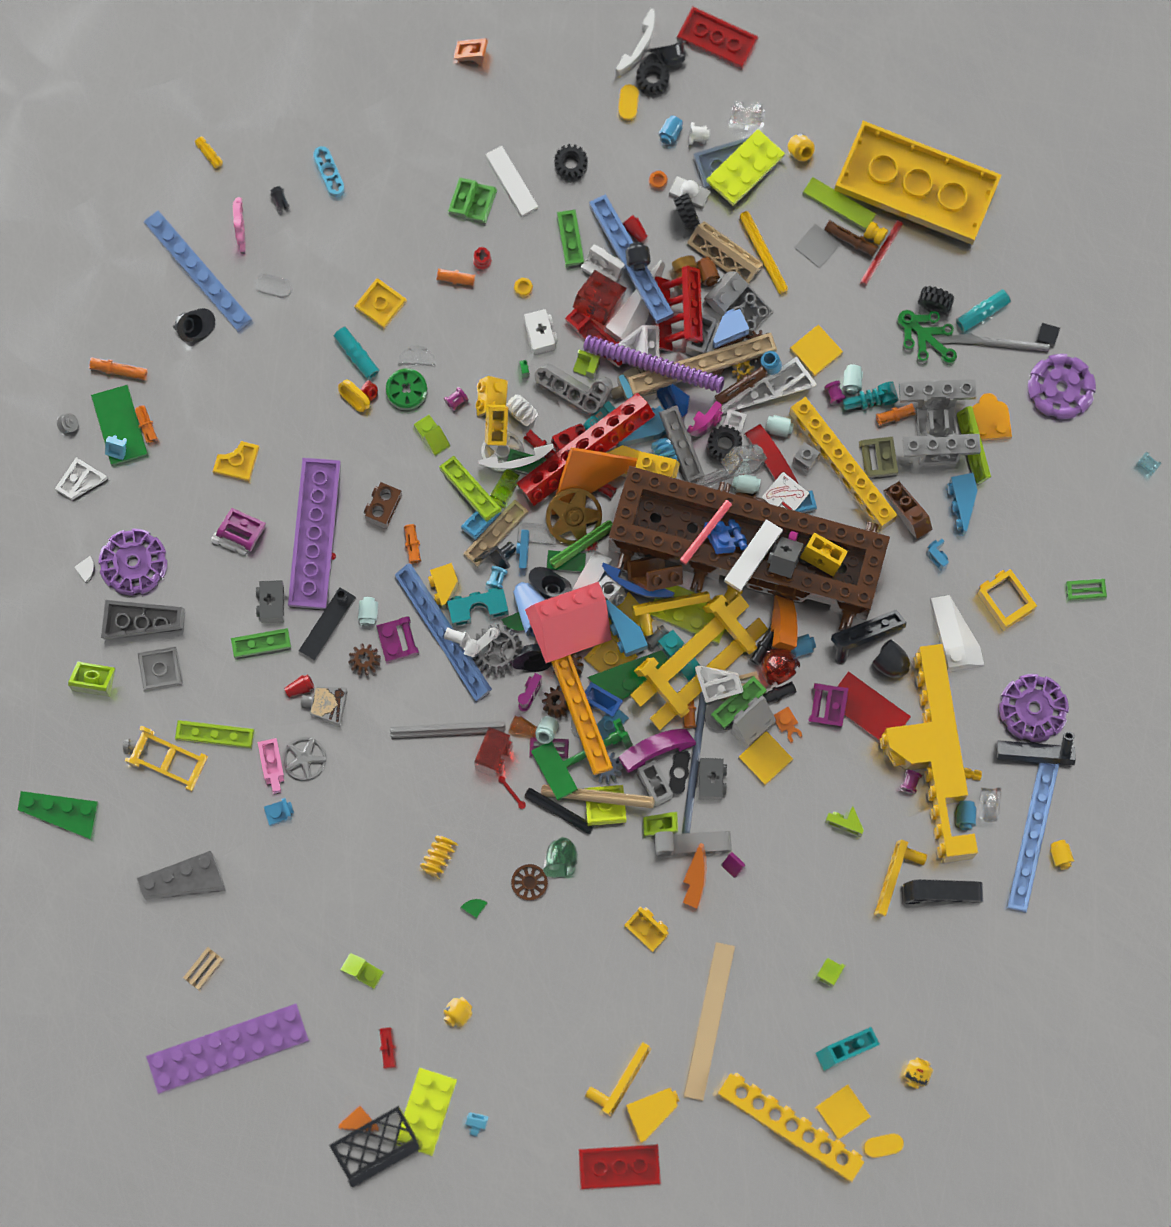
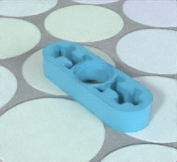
M324 146L317 147L313 153L314 160L326 188L332 197H340L345 191L344 183L331 153ZM322 152L325 155V160L327 163L323 164V160L321 157H319V153ZM326 168H333L334 174L326 176L324 170ZM333 180H335L337 187H339V191L333 189Z

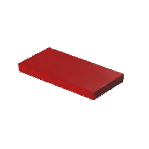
M692 6L676 39L679 41L687 40L685 44L742 70L758 41V36Z
M849 671L837 686L849 688L844 716L879 742L886 728L905 726L911 718L910 715Z
M658 1144L579 1149L581 1190L661 1185Z

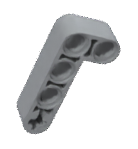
M545 364L535 372V379L538 383L588 413H595L602 408L613 388L612 381L607 377L599 378L591 387H588L552 364ZM559 380L564 382L565 387L560 386ZM599 384L605 387V391L599 388ZM575 390L580 392V397L575 394ZM591 399L596 402V407L591 404Z
M663 831L655 833L657 857L695 855L700 843L704 844L706 854L732 852L730 831L682 834Z

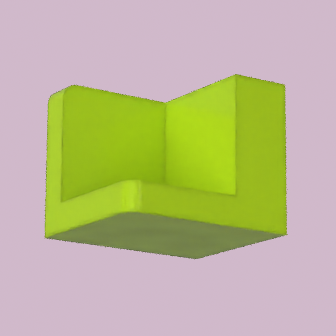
M579 350L573 372L594 379L600 364V356Z
M827 958L816 979L833 988L845 965H840Z

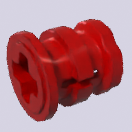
M479 247L474 251L473 263L480 270L489 268L492 263L490 252L485 247Z

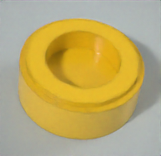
M520 278L514 284V291L519 297H528L533 291V284L527 278Z

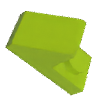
M430 414L414 424L415 429L434 456L450 447V443L441 427L437 426Z
M853 806L847 819H844L842 814L833 812V814L828 813L825 821L828 825L859 837L862 836L864 831Z
M677 812L643 817L644 836L652 837L655 836V833L671 831L673 834H676L678 832Z
M352 953L349 954L340 969L372 989L376 988L384 974L382 970Z

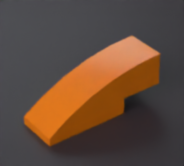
M776 595L774 597L771 632H774L772 647L788 652L797 647L798 624L796 609L793 600Z
M702 843L699 844L683 882L690 885L683 903L696 909L704 893L707 874L706 852Z

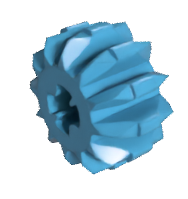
M658 439L652 443L651 449L654 455L678 461L669 439Z

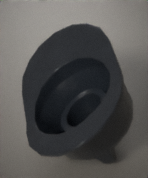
M687 40L669 46L648 49L644 52H655L661 63L664 62L667 66H673L686 60L683 43L687 42Z
M199 308L180 314L175 321V325H173V329L176 330L182 341L191 342L208 336L214 330L216 319L209 309Z
M535 567L529 573L530 583L540 591L545 600L572 590V585L567 579L546 567Z
M531 644L521 649V654L513 660L512 666L518 670L541 672L551 667L552 662L546 663L539 645Z

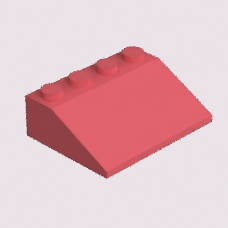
M599 582L535 603L525 609L546 663L612 640L606 599Z

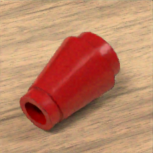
M632 215L622 223L626 231L638 242H643L648 237L638 217L636 218Z
M308 674L305 676L301 675L284 687L289 698L309 693L315 688Z

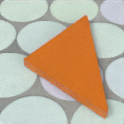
M571 447L556 494L569 488H580L592 493L626 473L629 466L636 467L638 458ZM575 493L566 494L558 500L569 503ZM553 509L551 510V515L557 514Z

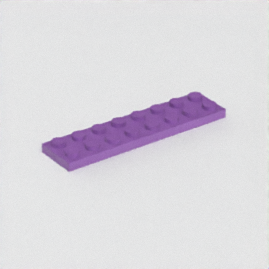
M302 458L288 607L326 609L341 466L340 460Z
M293 1004L147 1055L146 1058L157 1092L161 1094L309 1042L298 1006Z

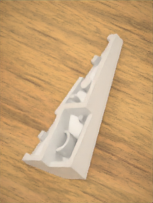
M660 260L650 273L653 278L655 276H662L665 268L663 261ZM637 289L605 327V332L619 342L647 322L650 311Z
M795 357L782 366L779 373L763 378L755 383L753 388L749 387L722 406L721 412L725 414L728 412V409L735 411L817 386V384L799 359Z

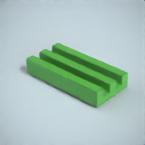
M1105 579L1066 582L1068 601L1107 598ZM1101 584V587L1072 589L1071 587ZM1101 591H1102L1101 594H1087V595H1073V596H1072L1073 593H1087V592H1101Z

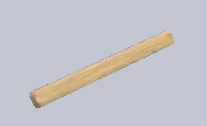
M542 785V795L555 797L549 785ZM580 788L564 797L565 799L653 808L655 803L654 797Z

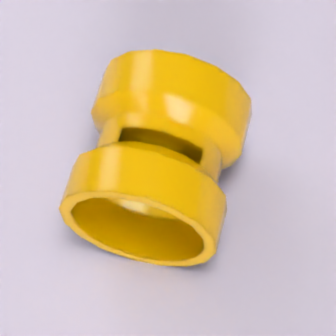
M871 221L863 237L868 240L874 239V243L880 246L888 233V229L884 227L879 228L876 222Z

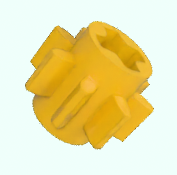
M750 360L733 365V368L736 370L732 371V376L736 375L737 382L744 378L743 375L752 373L751 371L755 370V366H750Z

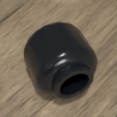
M643 242L631 243L625 250L627 266L634 268V271H643L651 263L650 249Z

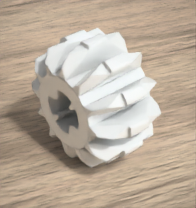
M516 394L506 404L508 412L524 426H528L538 416L536 409L521 395Z

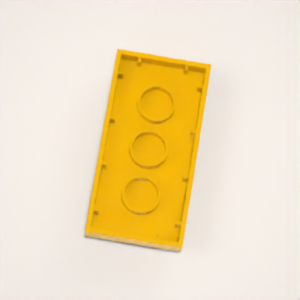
M862 121L834 190L973 245L1002 175L874 124Z

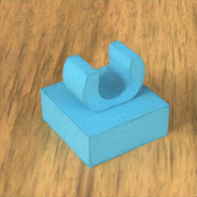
M116 435L113 437L108 436L105 445V455L123 460L126 454V438L119 440Z
M469 1112L466 1125L472 1126L470 1135L478 1136L480 1128H486L489 1116Z

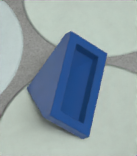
M673 384L656 391L665 410L677 405L682 418L687 415L689 395Z
M592 682L585 690L589 705L601 715L613 718L623 703V700Z

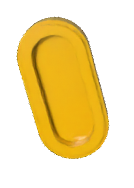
M632 84L624 85L620 91L618 113L624 121H631L637 115L639 91Z
M344 380L339 383L338 391L340 395L359 412H364L370 407L368 397L353 382Z
M895 1133L873 1137L865 1142L864 1151L871 1158L897 1154L903 1149L904 1141L900 1135Z

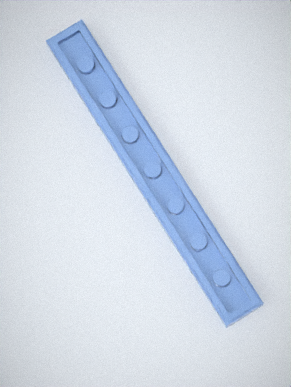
M1039 763L1007 909L1023 913L1027 912L1059 764Z

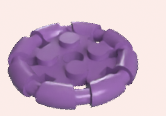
M1054 354L1048 356L1046 360L1039 361L1030 373L1031 379L1028 381L1029 396L1034 400L1035 407L1049 417L1050 415L1055 416L1057 419H1071L1079 413H1084L1094 400L1093 393H1096L1095 378L1089 372L1087 364L1075 356L1074 358L1068 357L1067 354ZM1064 364L1071 365V369L1063 368ZM1052 365L1054 369H1052L1051 372H1049L1047 367ZM1082 373L1084 379L1080 381L1079 374ZM1039 378L1044 380L1043 384L1038 382ZM1057 384H1065L1067 390L1059 391L1057 389ZM1081 390L1086 391L1085 395H1079ZM1043 393L1047 397L1045 400H1042L1040 397ZM1074 402L1076 407L1072 408L1069 404ZM1053 405L1060 406L1059 410L1054 409Z
M142 529L122 530L111 536L106 546L102 547L98 562L101 565L100 574L104 582L109 587L112 586L116 589V592L129 596H134L135 593L144 594L154 589L158 585L157 582L160 578L164 577L168 561L165 559L166 550L162 542L157 537L151 536L150 532ZM133 538V542L126 543V539ZM145 541L150 543L147 548L142 545ZM114 546L120 548L116 553L111 551ZM157 555L158 560L152 561L151 556ZM136 557L138 563L135 566L128 565L129 558ZM110 562H113V568L108 567ZM150 570L154 572L151 578L148 577ZM118 576L122 578V581L120 583L116 581V578ZM139 580L140 585L133 586L132 581Z
M1038 674L1022 675L1018 680L1011 681L1001 695L1003 697L1002 702L999 703L1002 722L1005 721L1008 726V731L1021 740L1023 738L1028 739L1030 742H1042L1049 740V737L1052 735L1056 736L1067 722L1066 714L1069 713L1068 699L1066 694L1062 693L1060 685L1047 676L1045 678L1040 677ZM1036 683L1043 685V689H1035ZM1024 686L1026 690L1021 693L1019 688ZM1054 693L1057 699L1052 700L1050 694ZM1010 699L1016 700L1014 705L1009 704ZM1037 703L1040 710L1032 712L1029 709V704ZM1053 710L1059 711L1058 716L1052 715ZM1014 715H1016L1019 719V721L1015 723L1011 718ZM1048 723L1050 728L1045 730L1042 725ZM1026 726L1029 727V728H1032V727H1033V731H1032V732L1025 731Z

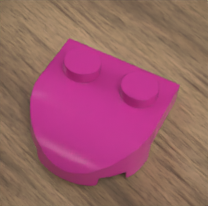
M716 401L705 415L698 411L693 418L695 421L694 426L690 425L687 428V432L692 436L699 437L708 433L713 426L717 427L722 420V404Z

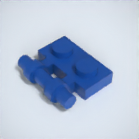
M734 519L728 521L729 526H725L723 521H719L708 535L716 554L734 553L735 547H740L741 550L747 548V540L741 534V528Z

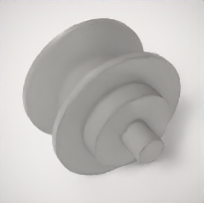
M67 413L58 417L57 427L62 433L73 432L78 427V420L75 415Z

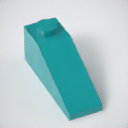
M671 630L658 641L659 649L664 652L668 659L685 645L674 630ZM694 657L679 673L689 682L697 675L695 667L701 665Z
M869 1027L830 1044L815 1054L825 1071L879 1046L880 1043L872 1027Z

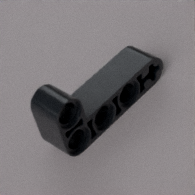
M912 880L903 884L904 904H920L923 902L982 903L983 883L978 881Z

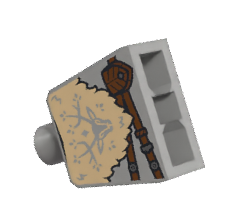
M316 687L314 696L302 695L301 706L311 708V717L341 727L348 693L347 688Z

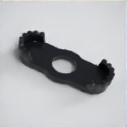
M686 749L675 752L673 766L670 769L669 787L675 795L684 792L685 782L689 776L688 766L691 756ZM678 767L683 768L685 771V775L682 778H677L674 775V770Z

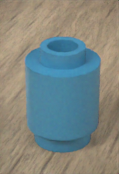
M670 116L659 132L660 140L665 144H674L683 129V121L676 116Z
M768 351L762 355L761 364L768 374L775 375L781 371L782 362L776 352Z
M809 634L797 637V647L789 652L790 656L799 657L813 653V648H816L814 637H810Z
M960 801L959 806H957L956 825L961 830H972V827L976 826V806L973 801Z

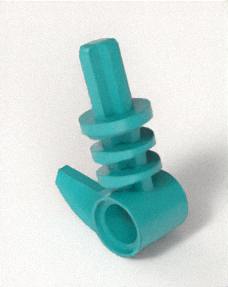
M894 382L882 383L877 386L878 390L876 388L872 389V392L866 390V394L863 391H859L858 396L844 399L842 401L844 409L849 410L862 407L864 410L868 408V404L870 407L874 406V403L880 405V401H882L884 406L899 401Z

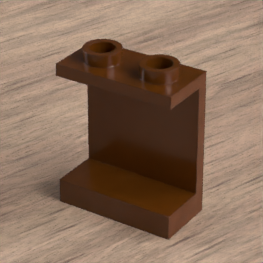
M653 556L627 561L628 580L647 591L683 585V568L681 565L665 568V560Z

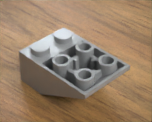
M727 272L704 298L721 316H724L729 310L734 309L736 311L740 309L749 327L748 335L752 336L751 332L753 330L756 331L773 312L738 272Z
M763 695L759 699L755 697L748 704L749 707L745 712L741 710L734 716L731 733L746 749L776 723V719Z

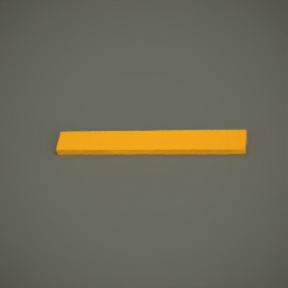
M571 655L551 661L593 775L612 770L613 766Z

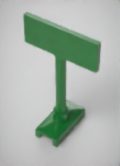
M620 718L614 720L613 724L616 731L609 734V737L603 740L605 747L612 743L615 745L620 741L626 749L633 746ZM552 741L531 751L557 800L578 790L567 768L587 758L585 750L564 761L561 759Z

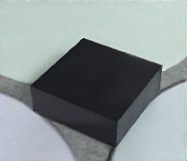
M1042 323L1036 342L1050 344V346L1055 347L1060 328Z

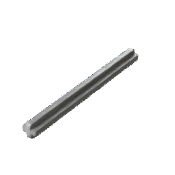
M504 721L391 727L390 733L391 738L503 733L506 727Z

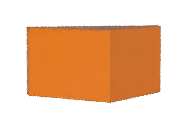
M359 1106L339 1124V1130L354 1131L372 1121V1118ZM376 1123L372 1125L371 1132H380V1128Z

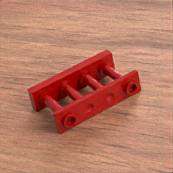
M688 265L682 267V277L673 280L655 276L654 280L670 308L683 302V313L674 315V317L656 324L659 326V349L672 352V342L681 339L695 343L702 342L700 269ZM682 285L683 294L671 298L670 288ZM684 320V331L672 334V324Z

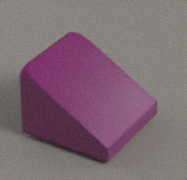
M731 852L721 866L731 876L736 878L745 868V863Z

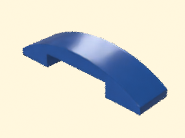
M604 562L602 564V567L611 579L634 594L652 599L673 598L675 595L674 592L665 588L654 590L653 592L647 591L636 584L620 578L622 573L620 569Z

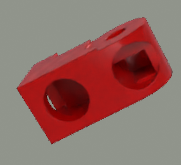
M580 423L552 436L551 444H553L556 453L586 430Z

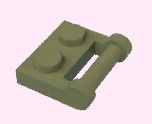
M893 436L859 441V447L862 448L865 474L869 479L898 475ZM871 446L875 447L877 470H872L869 450Z

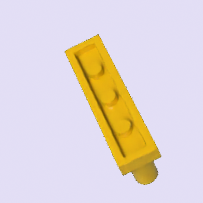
M704 591L632 605L635 616L639 615L643 635L649 636L654 634L650 613L710 602L711 599L709 592Z
M901 839L896 842L874 913L875 916L884 917L887 914L903 859L920 865H924L926 862L927 854L908 848V842Z
M644 1042L641 1043L610 1097L593 1087L587 1090L585 1097L602 1106L604 1114L612 1117L652 1050L650 1046Z

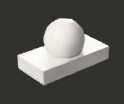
M677 176L669 194L679 197L688 193L692 204L703 209L711 191L699 186L695 181H687Z

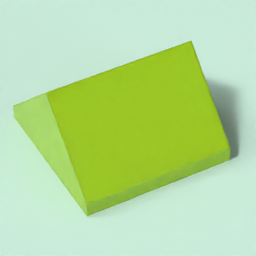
M77 662L68 681V686L75 692L110 697L115 667Z

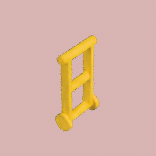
M141 726L139 730L142 731V734L131 757H126L125 762L137 768L142 765L185 784V789L192 792L208 756L202 753L198 756L154 736L155 732ZM147 739H151L169 748L160 768L139 759ZM176 751L197 760L189 781L167 772Z

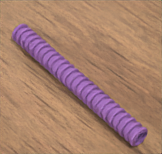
M591 335L584 342L583 348L586 352H595L596 355L600 354V356H606L608 359L611 357L612 360L617 359L618 362L622 361V363H628L630 366L633 364L634 367L638 366L646 371L649 369L650 372L655 371L656 374L660 373L668 378L671 376L672 379L677 378L678 381L682 380L690 385L693 383L694 386L699 385L700 388L705 387L706 390L710 389L712 392L716 390V393H720L724 386V377L721 376L719 378L718 375L713 376L712 373L708 374L700 369L697 371L696 368L691 369L690 366L685 367L684 364L680 366V363L674 364V361L669 362L668 359L663 360L661 357L658 359L657 356L653 357L652 354L647 355V353H642L639 350L636 352L635 349L631 350L630 347L625 348L623 345L620 347L619 344L614 345L613 342L609 343V341H603L601 338L598 340L597 337L593 338Z

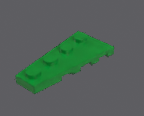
M660 650L587 678L590 682L623 700L647 680L645 676L639 677L634 672L639 665L647 658H655L659 663L655 667L659 669L668 658Z
M21 791L17 810L92 841L98 802Z

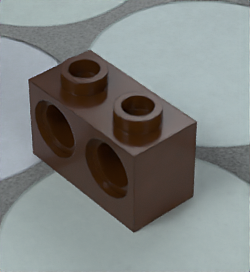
M380 482L378 487L375 486L371 495L373 499L371 504L367 503L364 514L366 521L387 529L402 498V491ZM389 493L391 495V497L388 500H383L381 498L382 494ZM376 510L383 511V514L379 517L373 515Z

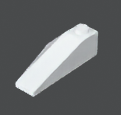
M951 596L931 598L940 644H943L947 672L984 666L980 645Z

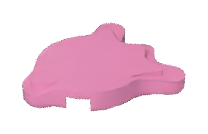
M236 198L233 202L234 229L240 252H245L242 198Z

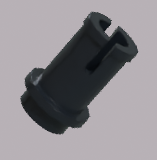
M276 186L270 190V195L274 198L278 211H283L282 208L286 210L290 207L283 193L284 189L281 186Z

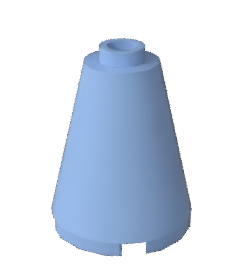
M521 582L515 586L513 594L524 631L527 636L531 634L533 637L535 634L525 609L545 599L530 583Z

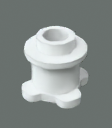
M691 122L689 144L692 145L693 141L705 144V141L709 140L710 130H707V126L696 127L695 123Z

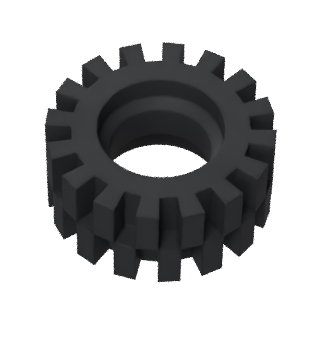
M650 59V62L645 60L644 64L641 63L636 74L639 89H643L645 94L650 92L649 95H653V93L659 95V91L663 93L669 83L670 72H668V67H665L664 62L659 63L658 59H656V62ZM651 71L657 72L660 75L659 81L650 83L646 79L647 73Z
M567 144L566 148L562 146L561 150L558 149L557 154H555V171H557L559 176L562 175L563 179L567 177L569 181H571V178L577 180L578 176L581 178L583 173H586L588 167L586 152L583 151L582 147L577 148L575 144L573 147H571V144ZM569 156H573L578 160V165L574 168H568L564 165V160Z
M688 193L673 199L686 230L700 224Z
M924 286L918 303L919 306L923 309L926 308L927 311L931 310L939 314H949L955 297L947 290L943 291L942 288L937 289L935 286L933 288L931 286Z
M721 425L718 429L714 428L713 432L709 435L707 445L709 453L713 454L712 457L714 459L717 457L720 462L721 459L724 462H728V459L734 460L731 458L737 457L736 452L742 448L740 432L738 430L735 431L733 426L729 428V425H725V427ZM723 437L729 438L732 441L731 448L727 450L721 449L718 446V440Z

